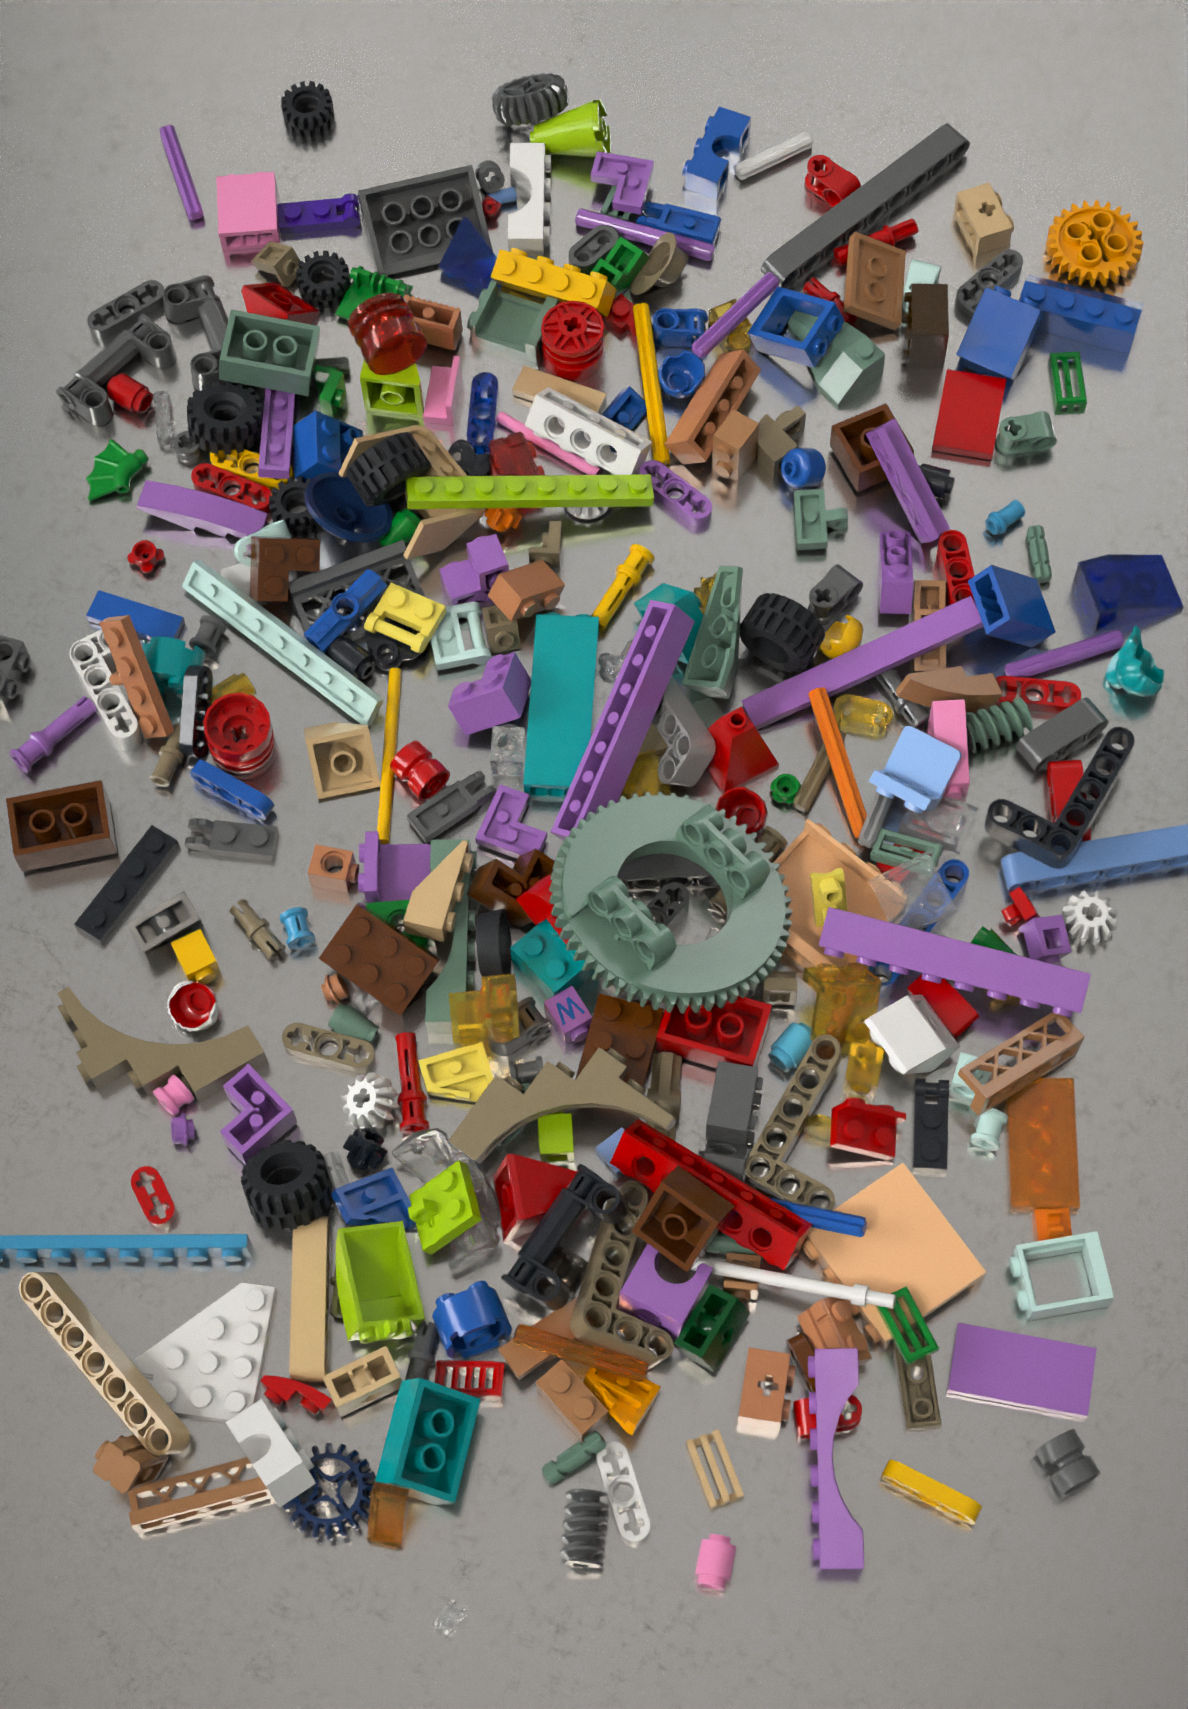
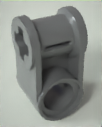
M835 565L811 589L808 610L820 621V624L829 623L844 607L857 598L863 588V582L841 565Z
M533 997L521 1000L510 1010L490 1022L488 1027V1045L494 1054L508 1056L528 1042L541 1037L549 1030L552 1023L548 1018H544L535 1007L536 1001ZM501 1032H505L511 1035V1037L505 1041H501L495 1038V1036Z

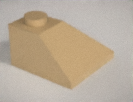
M332 722L304 728L305 741L318 799L380 787L368 725Z

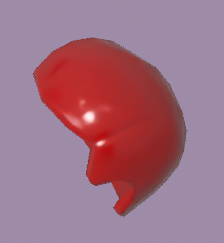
M742 786L728 789L718 799L715 809L718 812L722 809L726 810L725 818L727 819L736 816L735 824L737 826L748 825L745 831L747 834L754 832L758 834L765 826L768 816L765 801L757 793Z

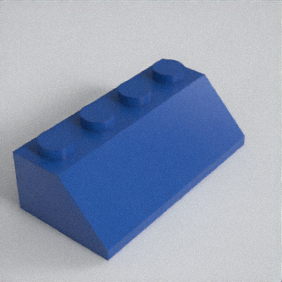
M1028 275L1019 298L1020 302L1025 297L1040 304L1038 309L1044 315L1037 331L1130 354L1144 303L1033 275Z

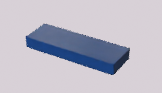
M98 590L86 614L88 621L97 624L108 617L129 615L137 636L150 641L151 637L177 639L185 623L182 616Z

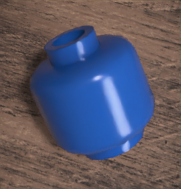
M794 448L789 450L781 462L782 477L789 486L794 488H809L818 485L823 480L826 471L824 457L814 448Z

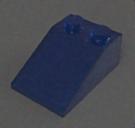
M1108 554L1078 562L1073 581L1094 633L1183 610L1184 606L1162 555Z

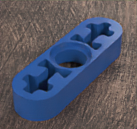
M198 760L189 772L190 777L197 784L259 819L265 820L275 807L272 800L265 794L204 760Z

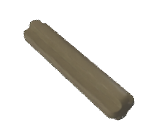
M840 730V733H841V736H842V739H843V742H844V741H845V737H846V733H845L844 731ZM824 743L794 799V808L802 812L809 811L831 769Z

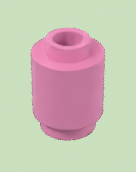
M710 1534L709 1539L701 1540L695 1575L698 1576L697 1585L713 1590H725L726 1582L731 1580L737 1548L730 1544L731 1538Z

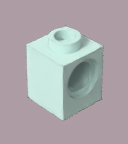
M963 1052L960 1053L949 1096L972 1103L975 1093L959 1077L958 1072L962 1067L979 1057ZM976 1070L972 1074L984 1085L988 1082L990 1072Z

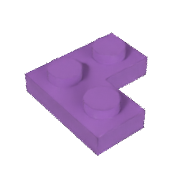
M597 152L591 171V182L617 186L612 202L613 210L641 214L654 169V161Z
M500 784L476 835V844L517 859L519 856L535 848L542 851L547 840V832L520 823L530 801V795Z

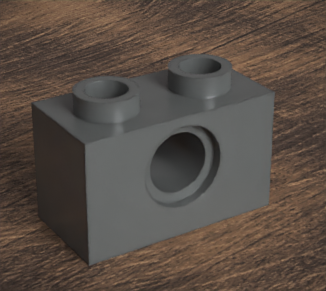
M183 891L126 925L142 952L146 954L202 922L187 894Z

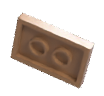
M854 232L849 237L844 312L896 330L901 325L906 251Z

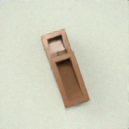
M914 580L912 622L945 608L946 580ZM946 644L914 658V672L945 669Z
M962 666L910 673L895 691L900 698L930 708L932 701L964 699L965 712H977V710L982 708L988 711L989 707L994 705L1002 695L993 673L966 677Z

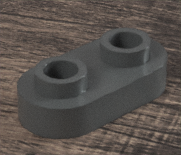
M599 225L593 228L570 248L568 253L569 264L580 268V273L591 272L600 258L606 259L617 242L618 232L616 229L609 225Z

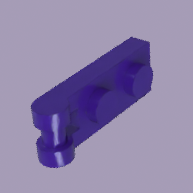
M349 193L345 194L342 198L279 203L280 234L357 227L361 222L360 213L357 211L359 208L358 196ZM337 212H344V214L337 215Z

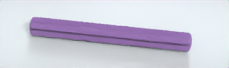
M582 208L578 210L575 217V224L578 226L593 229L599 225H609L616 229L618 237L621 236L622 238L654 246L656 241L667 233L663 230ZM674 234L677 246L688 256L705 261L712 260L715 253V246L713 244Z

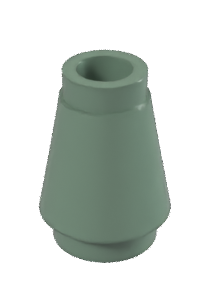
M342 1003L338 1004L328 1023V1026L333 1028L334 1032L362 1039L370 1044L380 1028L351 1004L346 1006Z

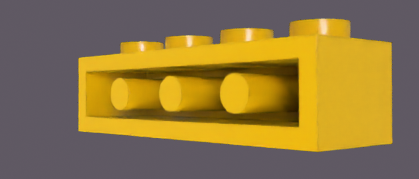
M511 248L510 252L499 250L490 278L498 281V284L543 299H546L547 296L558 299V303L567 301L585 302L593 306L601 316L608 317L617 289L607 281V276L591 271L589 276L580 273V268L570 264H564L562 268L554 265L553 260L543 256H538L537 260L528 258V253L516 248Z

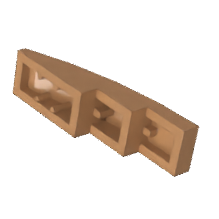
M596 1286V1289L599 1292V1294L604 1296L603 1290L599 1286ZM577 1297L498 1349L500 1355L519 1380L545 1361L549 1363L572 1345L576 1344L578 1346L582 1343V1341L574 1337L570 1329V1320ZM586 1316L588 1323L595 1327L594 1321Z

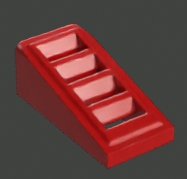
M437 1360L434 1383L444 1386L446 1370H453L451 1389L481 1400L503 1402L506 1374L505 1362ZM460 1371L466 1372L464 1388H458ZM473 1372L480 1373L478 1388H472ZM487 1373L493 1374L492 1388H485Z

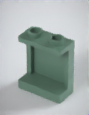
M491 280L488 288H484L480 294L477 311H473L468 319L467 328L470 329L471 342L537 363L542 354L541 325L543 317L549 309L558 304V299L547 296L542 305L501 292L498 288V281Z

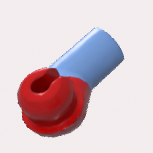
M509 187L500 189L495 193H487L482 201L484 216L492 218L499 212L503 204L517 201L515 188Z

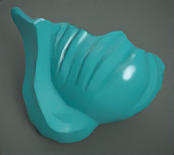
M1135 625L1125 645L1112 657L1105 673L1106 679L1113 688H1123L1130 694L1142 697L1154 696L1162 688L1164 670L1157 668L1152 654L1143 647L1140 628Z

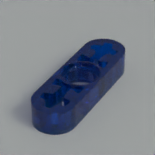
M489 372L477 374L471 383L467 442L472 445L476 454L490 452L495 443L499 383L497 377ZM484 384L489 385L487 389V398L482 397V388ZM480 408H487L491 411V414L486 418H479L475 415V412ZM479 428L484 429L483 442H477Z

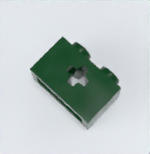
M709 1284L674 1344L687 1358L716 1372L749 1317L750 1312L737 1297Z

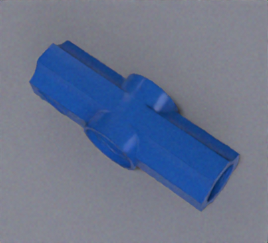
M367 569L344 593L334 597L331 606L303 634L304 638L321 652L325 653L334 640L342 636L348 629L357 626L360 617L387 590L388 586L378 574ZM342 607H350L354 610L348 616L338 613Z

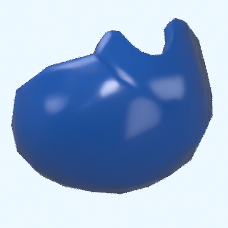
M684 350L677 356L669 355L658 370L659 385L669 396L679 399L693 396L705 378V365L701 358L687 350Z

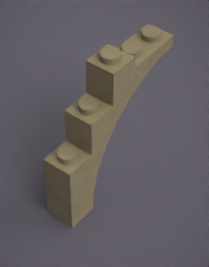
M69 987L57 993L62 1002L61 1005L57 1006L67 1024L73 1021L78 1029L72 1033L81 1050L76 1052L81 1064L76 1067L85 1083L92 1080L97 1090L128 1074L136 1090L143 1087L149 1097L156 1088H163L168 1083V1078L174 1074L194 1094L200 1103L223 1090V1085L247 1064L255 1071L268 1064L266 1054L249 1026H245L226 1036L200 1043L164 1044L147 1042L122 1034L101 1022L81 1004Z
M599 1047L576 1080L572 1079L575 1072L566 1065L558 1062L554 1066L549 1061L546 1062L524 1094L521 1093L524 1086L509 1075L504 1080L495 1075L448 1142L481 1164L497 1144L518 1128L542 1116L567 1109L595 1107L619 1110L644 1118L667 1132L672 1129L677 1121L671 1115L674 1109L657 1098L653 1103L643 1095L646 1089L630 1078L627 1083L623 1081L629 1073V1069L624 1065L627 1060L625 1057L612 1048L605 1052Z

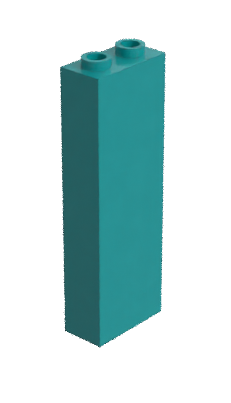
M553 612L546 613L545 615L536 614L523 781L524 793L529 794L530 798L565 799L592 737L600 632L599 617H592L588 614L565 616Z

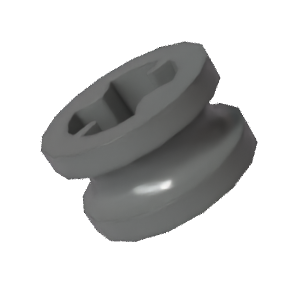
M188 431L181 432L175 437L173 445L176 455L180 460L192 462L201 456L202 449L200 448V443L195 445ZM188 443L190 446L193 445V448L188 450L183 445Z

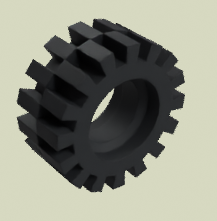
M302 81L298 88L296 84L291 86L292 92L288 89L284 92L285 97L282 96L281 108L284 123L288 126L289 131L293 132L295 130L298 136L305 132L306 137H311L310 132H314L315 136L320 135V129L325 132L328 130L327 124L332 125L334 118L332 97L327 88L324 89L322 84L319 83L315 87V82L310 81L309 86H305V81ZM305 105H315L318 107L310 113L297 111Z
M323 250V255L319 256L318 251L313 252V258L308 254L304 257L305 263L300 261L298 264L299 269H296V278L302 299L305 298V301L309 304L313 301L314 307L319 308L320 303H323L324 308H329L328 303L330 302L334 306L338 305V298L343 300L351 285L349 268L345 264V259L343 257L338 258V254L335 252L329 256V251ZM322 274H330L335 277L328 284L319 285L313 283V279Z
M298 476L297 482H293V478L289 477L287 479L288 484L286 485L283 481H280L278 483L279 490L274 487L271 491L272 496L269 495V507L273 522L284 520L291 536L294 531L297 532V536H303V530H306L308 534L313 533L312 526L316 529L320 526L313 519L308 509L300 513H290L286 510V506L290 502L305 500V490L311 479L308 478L306 483H304L303 477Z

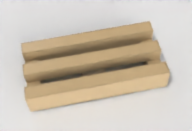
M719 1429L712 1431L708 1435H701L697 1439L687 1440L686 1446L710 1510L744 1498ZM715 1441L734 1492L728 1495L709 1444L710 1442ZM699 1446H702L721 1495L719 1499L715 1500L696 1450Z

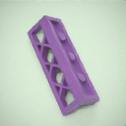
M892 419L867 432L866 436L920 544L936 540L940 534L949 530L950 527L896 419Z

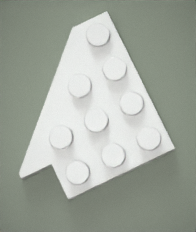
M240 1283L133 1360V1364L144 1377L153 1378V1388L177 1416L219 1422L229 1421L256 1403L277 1292L276 1288Z

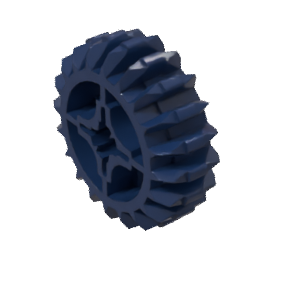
M326 1443L325 1453L322 1454L315 1445L312 1447L314 1456L310 1458L314 1467L309 1470V1473L316 1482L315 1490L308 1497L309 1501L304 1505L302 1504L301 1493L283 1505L286 1512H294L290 1517L293 1525L303 1521L300 1525L301 1533L306 1534L313 1527L312 1536L316 1540H319L323 1530H326L328 1541L334 1540V1530H339L342 1538H347L348 1532L345 1527L351 1524L356 1532L359 1531L360 1526L356 1519L358 1517L365 1521L370 1519V1515L364 1510V1507H376V1501L367 1497L368 1495L378 1493L376 1485L368 1484L376 1478L373 1471L365 1472L369 1467L367 1459L357 1462L360 1455L357 1450L351 1451L346 1457L347 1447L344 1444H341L337 1452L334 1453L332 1444ZM336 1465L348 1470L345 1473L340 1471L336 1475L329 1476L324 1474L319 1468ZM357 1478V1497L349 1509L344 1501V1494L351 1487L350 1483ZM320 1480H323L326 1486L329 1485L330 1488L335 1490L339 1504L336 1503L333 1497L330 1498L329 1495H325L324 1487ZM324 1508H333L340 1516L323 1519L315 1517L311 1513L315 1510L319 1512Z

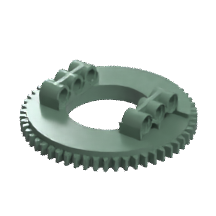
M645 792V795L642 797L635 793L628 800L622 796L618 803L610 800L606 808L600 805L596 813L590 811L586 820L582 818L579 820L577 828L573 827L569 837H565L555 859L550 876L552 882L549 891L552 892L549 901L551 904H554L551 914L557 916L554 925L557 928H562L559 937L560 939H569L565 947L566 950H576L573 957L574 961L585 960L582 967L583 971L594 969L595 972L592 979L595 981L601 977L605 978L603 984L605 989L615 985L614 995L616 996L626 991L628 1002H631L637 996L640 1000V1006L644 1007L648 1000L652 1001L653 1010L656 1011L660 1004L664 1003L668 1013H671L674 1005L678 1006L680 1013H685L688 1005H690L694 1013H698L702 1005L707 1011H711L715 1003L719 1008H723L727 1000L733 1004L738 996L744 998L749 990H756L759 982L763 983L767 975L772 973L787 945L786 941L790 935L788 930L792 921L788 919L792 914V909H789L788 906L791 898L786 896L789 887L782 885L785 875L778 873L780 864L770 863L774 854L772 852H763L766 843H756L757 834L755 832L751 834L745 833L748 825L737 826L735 824L736 816L727 819L725 818L726 810L722 809L718 812L714 809V804L710 803L707 805L702 803L701 799L696 801L689 799L688 795L677 797L675 793L667 796L663 795L662 792H658L657 795ZM658 853L678 855L699 864L713 876L724 894L727 905L725 926L716 935L703 942L678 945L670 929L662 923H656L652 918L650 910L643 902L629 897L626 885L617 877L620 871L639 857Z

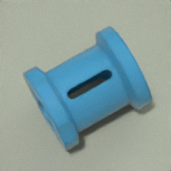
M291 908L279 916L281 924L285 925L288 939L286 943L289 949H302L310 946L316 940L314 933L310 932L307 923L308 911L306 908Z

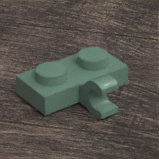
M824 489L794 491L797 550L828 548L827 527H831L834 530L848 529L847 508L826 510Z

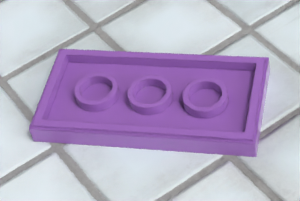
M958 1322L947 1393L1087 1419L1097 1348Z

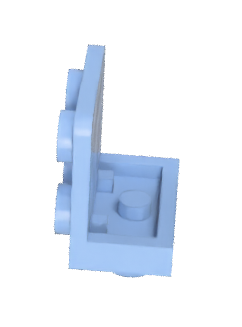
M906 726L884 770H874L869 782L877 786L876 792L890 799L897 796L905 800L904 806L916 813L921 814L923 810L935 811L962 754L958 749L913 726Z

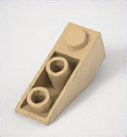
M463 840L412 891L403 920L407 934L444 942L447 931H453L456 922V913L453 910L456 902L462 901L465 891V883H462L464 873H470L473 865L474 854L470 853L468 841Z

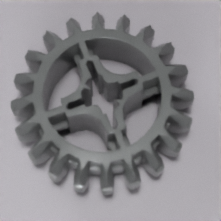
M552 73L532 74L531 76L513 79V81L498 87L492 94L493 112L500 123L509 126L538 123L541 120H547L549 117L556 116L569 105L568 88L561 76Z

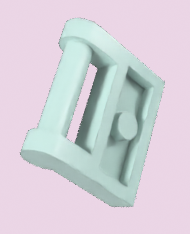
M468 602L447 606L445 616L430 639L436 669L443 670L473 663L477 665L487 664V661L492 657L490 649L486 648L479 617L482 614L480 604L478 602ZM460 618L468 620L474 649L465 651L458 621Z

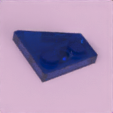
M463 217L438 267L440 270L483 290L484 288L487 289L491 280H493L490 277L497 257L469 219Z

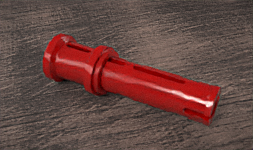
M403 1032L395 1036L401 1093L397 1097V1104L401 1107L402 1123L399 1125L401 1133L413 1135L428 1131L430 1125L429 1121L425 1119L424 1104L427 1103V1096L421 1091L416 1034Z

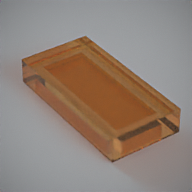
M374 1482L371 1490L367 1541L402 1548L405 1538L409 1489Z

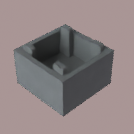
M718 1061L706 1123L705 1146L708 1139L744 1146L753 1145L755 1133L749 1131V1129H755L756 1117L752 1116L753 1106H760L762 1094L756 1093V1090H762L763 1078L758 1077L757 1067Z

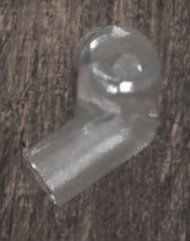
M633 640L628 641L620 655L613 656L612 653L605 652L599 656L598 664L604 673L615 674L620 672Z
M346 980L350 1000L354 1008L364 1016L379 1010L380 1004L377 999L370 994L367 996L364 990L350 980Z

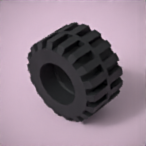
M403 432L391 435L364 451L353 461L346 475L365 505L373 507L383 505L406 492V479L410 477H424L429 471L431 463L410 432Z
M775 593L759 595L740 624L741 641L753 655L776 669L790 673L802 672L806 669L825 638L823 626L807 608L786 596Z
M284 1140L280 1144L275 1142L266 1149L261 1148L257 1151L258 1154L256 1156H251L247 1160L248 1165H245L242 1169L241 1184L251 1215H253L257 1223H262L263 1227L268 1229L275 1227V1230L283 1231L284 1228L294 1230L297 1229V1226L311 1224L312 1219L321 1217L323 1215L322 1210H327L330 1206L329 1200L332 1199L331 1193L333 1192L332 1184L323 1154L317 1151L314 1145H306L304 1141L299 1140L295 1143H292L291 1140Z

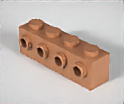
M744 350L719 354L664 445L683 465L707 461L713 451L714 433L733 409L737 411L759 375L760 367Z

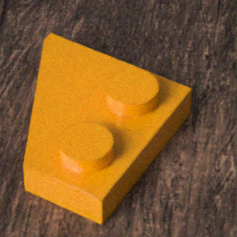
M600 1355L586 1373L583 1381L586 1387L608 1410L609 1414L630 1435H633L657 1398L661 1386Z

